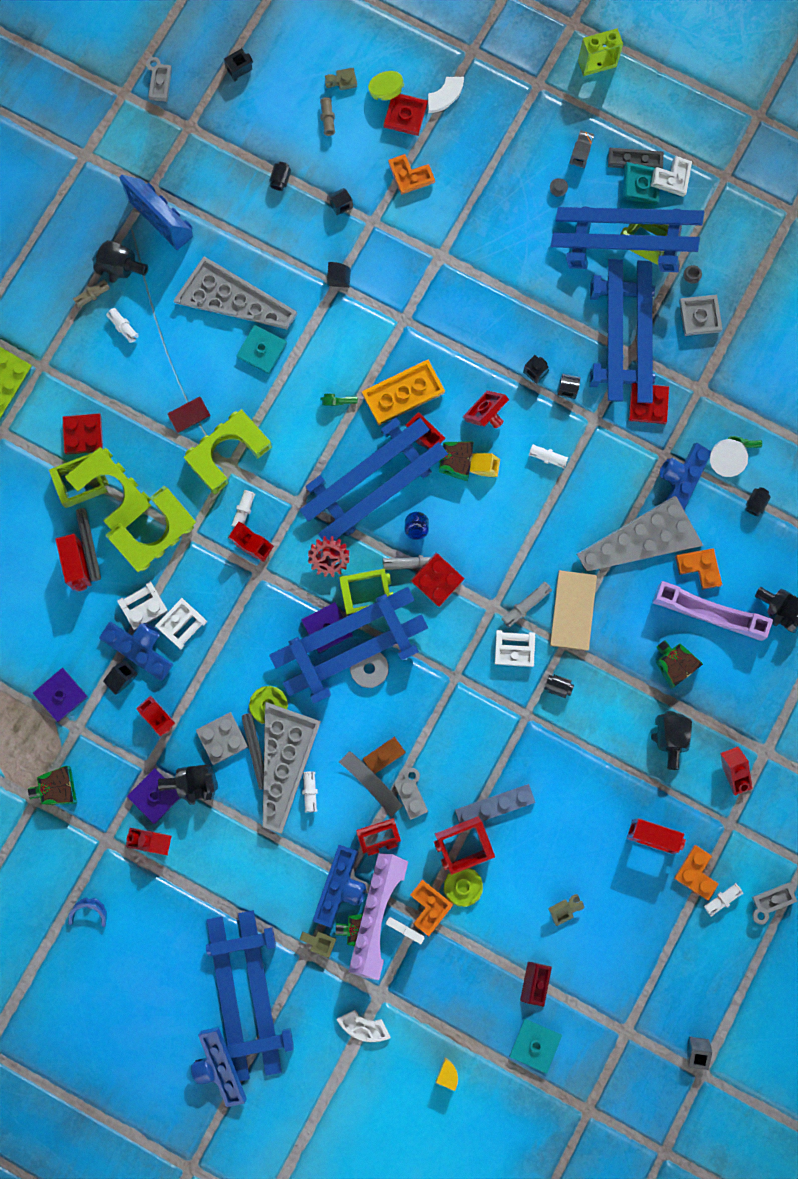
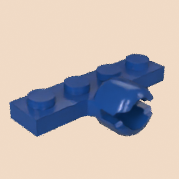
M694 443L684 464L674 458L667 459L663 463L659 471L660 477L672 485L666 501L676 496L683 510L685 509L710 458V450L699 443Z
M108 622L99 637L100 640L160 681L165 680L174 665L153 650V646L160 634L156 628L147 623L139 624L134 634L130 635L113 622Z
M338 845L312 921L333 928L342 902L355 906L362 903L366 893V885L351 878V872L359 851Z
M220 1028L200 1031L198 1036L207 1058L195 1060L191 1073L194 1082L200 1085L211 1082L216 1083L226 1107L244 1104L247 1098Z

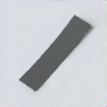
M351 751L339 761L342 766L369 790L390 816H393L403 806L387 786Z

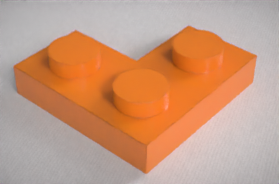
M405 154L388 160L401 195L435 183V178L429 164L411 169Z
M714 548L676 555L679 575L698 572L702 590L722 586Z
M694 845L674 879L709 901L719 884L702 873L712 855Z
M422 879L410 894V896L425 907L413 924L427 936H430L453 904Z

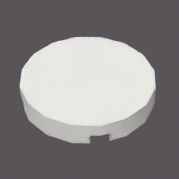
M732 439L722 440L713 447L710 454V463L717 474L724 477H733L740 474L746 468L748 453L741 442Z

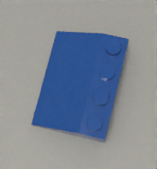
M126 175L119 177L128 202L177 251L193 238V228L187 220L183 221L175 208L171 209L167 205L166 199L162 195L158 196L150 183L146 184L142 179Z

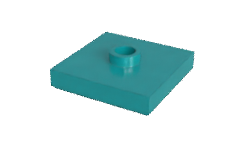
M627 162L624 165L623 199L657 205L659 203L660 189L651 186L655 168Z
M254 325L236 356L238 359L270 374L287 345V341Z
M524 1018L509 1057L547 1074L562 1035Z

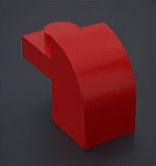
M239 521L228 537L242 551L262 562L266 560L274 547L264 537L255 534Z
M152 696L148 697L136 708L160 737L168 733L175 724L174 720Z

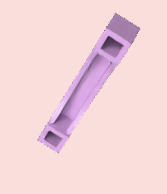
M664 581L658 585L653 600L654 604L760 641L768 637L773 619L756 613L739 611L702 599L681 589V587Z
M378 854L348 971L368 979H380L384 962L381 959L380 953L382 919L394 888L400 881H404L408 861L393 854Z

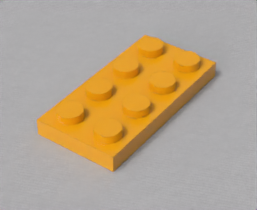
M428 359L362 391V395L378 426L445 394V390Z

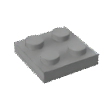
M717 295L681 298L679 300L684 336L717 333L723 330Z
M231 712L196 730L213 765L248 748Z

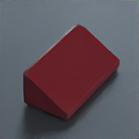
M201 397L167 414L177 433L211 416Z
M534 962L527 963L520 998L521 1002L545 1006L552 966Z

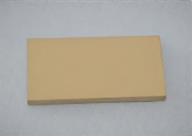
M558 571L550 646L583 651L589 650L597 575Z

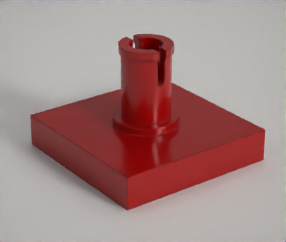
M486 391L465 413L463 418L468 423L483 427L490 422L494 428H498L503 424L504 420L500 418L497 412L509 399L505 394Z

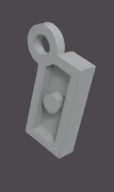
M151 57L146 62L148 70L152 71L149 100L167 102L172 66L161 64L158 58ZM152 62L157 63L155 67L150 66Z
M415 768L406 770L405 779L394 784L410 820L428 812L416 785L420 774ZM411 772L416 774V778L413 780L408 777Z
M785 883L753 896L752 900L757 908L753 912V920L757 924H765L769 920L770 912L798 902L790 883ZM759 912H762L764 914V918L762 920H759L757 918V914Z

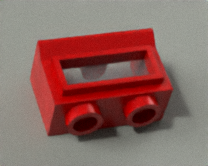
M394 818L356 830L363 854L368 853V856L379 853V848L386 847L387 850L398 847V842H401Z

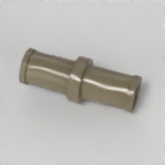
M322 98L320 100L322 110L320 117L321 121H323L324 134L326 136L335 134V114L332 112V100L330 98Z
M103 279L91 288L87 287L86 291L73 298V300L80 309L91 300L95 301L99 295L110 290V287L105 279Z

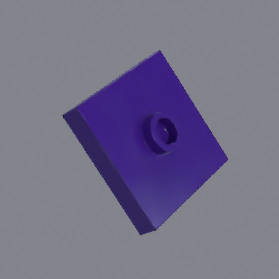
M334 602L301 619L310 635L343 619V616ZM350 632L316 650L320 654L353 637Z
M63 667L33 692L35 697L58 723L88 698Z
M156 768L127 795L153 824H156L181 799L176 789L159 791L158 779L165 777Z

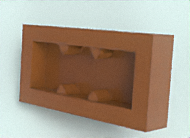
M394 736L364 757L363 761L376 774L406 752Z

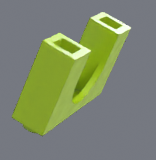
M242 409L238 412H233L229 416L228 421L216 426L211 435L204 436L200 440V444L195 448L191 447L188 449L184 456L185 462L214 495L229 484L227 477L213 462L214 450L221 442L229 439L241 441L257 459L272 448L270 440Z
M99 447L64 477L77 492L99 475L115 477L123 487V500L119 507L103 521L111 530L119 523L126 528L152 506L149 503L151 499L144 491L142 493L136 488L138 484L132 477L128 479L125 476L124 472L126 470L119 462L115 464L112 461L113 455L106 447L104 449Z
M166 486L161 487L150 497L152 502L162 512L166 521L165 531L157 541L152 543L138 542L121 523L105 535L137 572L146 570L154 558H160L168 546L175 545L180 540L179 537L184 533H189L196 523Z

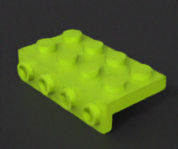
M0 347V418L32 367L31 364Z

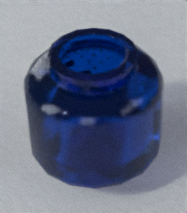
M412 512L407 515L404 524L405 534L413 540L425 538L429 532L428 517L421 512Z

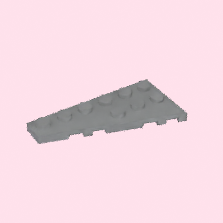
M206 257L202 258L173 300L176 304L288 329L297 316L295 310Z
M674 496L576 555L584 569L591 571L703 546L679 500Z
M265 702L263 827L282 834L321 721Z

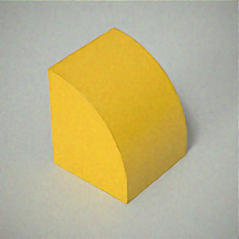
M472 453L470 472L480 476L498 477L500 459L493 453Z
M444 1057L435 1081L455 1091L458 1084V1074L453 1063Z

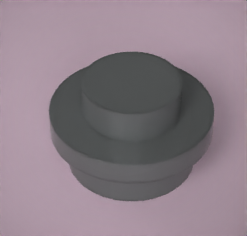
M557 178L551 182L550 191L554 196L560 197L567 193L568 184L565 180Z
M691 265L684 270L683 277L688 283L695 284L700 281L702 271L698 266Z

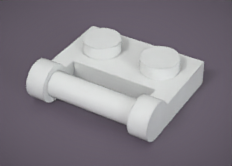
M152 582L147 583L146 587L127 598L117 600L134 631L139 624H148L168 612ZM149 593L152 594L153 597L129 610L128 605Z
M181 598L155 626L181 650L185 646L184 643L201 625L204 626L207 621ZM193 616L196 621L177 639L174 635Z
M496 630L495 665L534 666L535 633H503L501 630ZM502 640L528 642V646L502 645Z

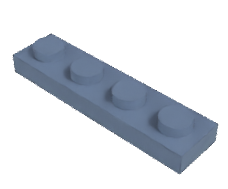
M527 784L455 809L459 824L479 816L481 821H485L536 802L531 788Z

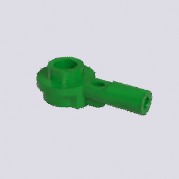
M324 394L320 401H322L323 406L357 404L358 397L346 396L345 398H337L335 394Z
M737 436L728 437V439L741 442L745 448L762 447V440L749 441Z

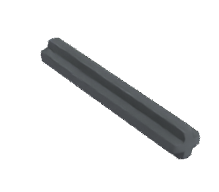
M80 508L75 511L89 577L92 582L101 580L87 511L85 508Z
M248 713L242 715V721L258 787L260 790H263L264 763L252 714Z

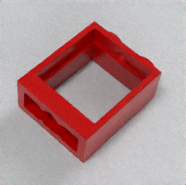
M75 534L55 538L65 583L72 590H86L87 586L92 584L82 542Z
M479 816L435 833L437 839L434 841L437 852H442L444 857L440 859L444 870L448 869L451 875L495 858ZM475 828L483 850L451 863L443 840Z
M639 818L632 820L627 835L629 840L671 854L679 853L680 850H683L686 839L683 838L684 833Z

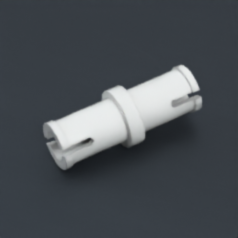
M116 308L109 310L106 316L114 323L116 330L121 332L130 343L136 341L139 335L129 325L130 322L124 319Z
M534 444L529 453V456L541 459L546 464L557 465L563 469L568 461V457L554 453L552 449L546 450Z
M244 490L240 504L236 506L237 512L231 526L235 527L238 521L243 524L245 523L247 515L251 512L250 507L256 494Z
M303 772L304 790H302V795L305 798V812H317L316 794H318V789L315 786V772Z
M735 883L725 892L717 894L718 897L705 905L704 908L712 917L722 908L730 906V902L744 893Z

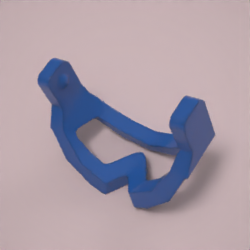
M86 897L81 899L69 913V925H72L74 921L73 914L76 910L85 907L94 909L102 918V926H106L107 911L104 905L96 898L88 899Z

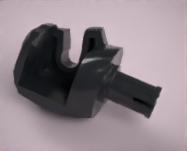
M107 240L92 258L94 271L100 276L106 271L109 274V281L115 283L119 278H128L132 272L145 276L148 272V264L135 261V254L132 250L113 241Z
M760 587L755 594V598L769 604L767 613L773 619L772 625L777 626L781 624L792 633L798 631V597L784 589H780L776 594H773Z
M667 711L655 718V725H658L659 730L657 733L651 734V739L658 744L661 751L668 752L667 769L680 770V753L687 752L690 747L692 720L683 714Z
M198 765L178 768L174 778H159L158 789L159 791L176 789L179 798L185 799L189 805H195L196 799L200 798L204 799V801L213 799L215 791L218 789V783L211 765Z

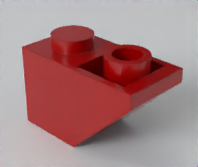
M735 747L720 753L722 767L733 794L738 795L753 789L749 761L740 748Z
M130 828L126 838V847L168 856L172 836Z

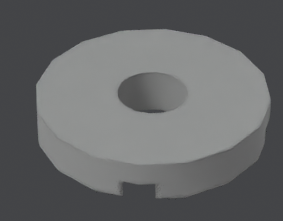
M379 652L351 666L350 672L358 685L364 688H374L385 681L388 675V663L382 653ZM372 664L375 667V671L367 674L364 671V666Z

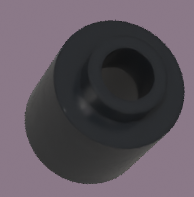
M279 162L274 164L269 179V186L272 189L283 191L287 186L291 174V169L287 163Z
M762 487L754 488L745 504L747 506L745 511L757 517L760 513H763L771 498L769 491Z
M554 674V676H548L544 689L548 690V693L566 698L567 695L571 696L574 685L571 684L572 680Z

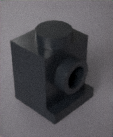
M242 48L224 58L225 68L234 82L240 76L253 70V60L250 54H246Z
M534 355L525 364L523 373L538 384L549 372V366L542 357L538 358Z

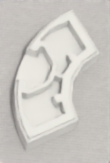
M446 77L445 84L440 90L429 93L428 113L445 110L458 99L463 89L464 77Z
M356 1010L337 1019L340 1026L356 1039L366 1042H381L391 1038L382 1019L375 1021L366 1020L359 1016Z

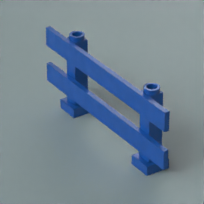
M558 207L556 222H577L576 233H553L550 246L554 248H573L572 253H567L566 256L570 269H587L586 249L664 251V255L658 258L660 272H679L680 264L677 253L698 252L700 237L680 236L682 225L703 226L705 212L704 210ZM591 223L669 225L667 236L589 234Z
M608 259V281H601L600 275H594L590 282V300H598L600 295L608 296V369H602L600 363H593L590 368V387H598L600 383H608V401L623 402V384L637 383V403H653V384L655 383L656 376L653 373L652 297L655 294V285H652L651 261H637V283L623 282V259ZM623 297H637V370H623Z
M397 418L381 428L385 438L390 436L392 440L327 489L324 487L326 482L321 475L305 486L310 494L315 493L317 496L299 509L307 521H311L325 509L335 519L334 522L318 533L322 540L324 536L327 540H330L331 536H333L335 541L344 533L347 536L357 530L354 525L419 476L423 479L432 473L430 468L448 455L439 442L421 456L413 447L412 443L430 431L421 418L404 431L399 429L401 423ZM402 452L410 464L344 513L336 501Z
M409 587L389 596L386 594L376 598L377 602L302 639L296 637L288 641V646L269 654L275 669L296 659L303 672L283 682L289 697L308 687L313 692L310 694L313 704L329 697L331 692L328 686L323 687L322 680L395 644H398L400 651L397 653L401 661L418 653L419 651L415 643L411 645L408 638L428 629L422 614L401 624L395 613V610L415 601ZM382 616L385 617L390 630L315 667L313 666L307 653Z
M254 910L238 913L242 937L231 940L226 939L223 916L207 919L211 944H206V952L208 957L213 956L227 1049L240 1081L250 1079L246 1055L262 1052L265 1074L267 1076L282 1073L279 1048H285V1052L294 1050L291 1028L283 1029L280 1035L275 1034L260 946L267 945V949L277 947L273 927L265 928L264 933L258 934ZM239 950L245 951L259 1039L246 1042L243 1039L229 952Z

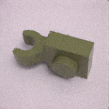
M354 68L337 70L336 76L333 74L325 75L326 88L339 86V90L356 88L357 80Z
M578 894L570 897L569 902L565 899L548 908L554 924L558 926L574 918L572 913L584 909L585 906L583 901H580Z
M302 931L300 936L301 941L312 945L310 951L327 958L330 957L336 938L321 932H317L315 937Z

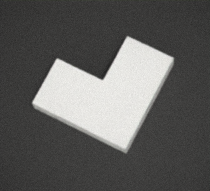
M675 156L671 172L656 167L653 171L651 186L684 197L687 193L692 161Z
M391 917L385 923L403 935L422 944L424 940L422 934Z

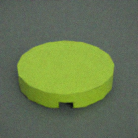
M395 71L379 73L369 82L370 95L376 100L378 98H382V100L393 99L402 92L401 89L402 87L404 88V81L402 75Z
M261 687L250 698V713L261 724H265V702L288 709L287 698L277 687Z
M471 868L453 875L449 872L444 880V892L451 903L466 907L479 900L483 892V883L480 875Z

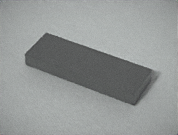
M609 148L608 167L624 168V165L630 162L663 169L664 151Z

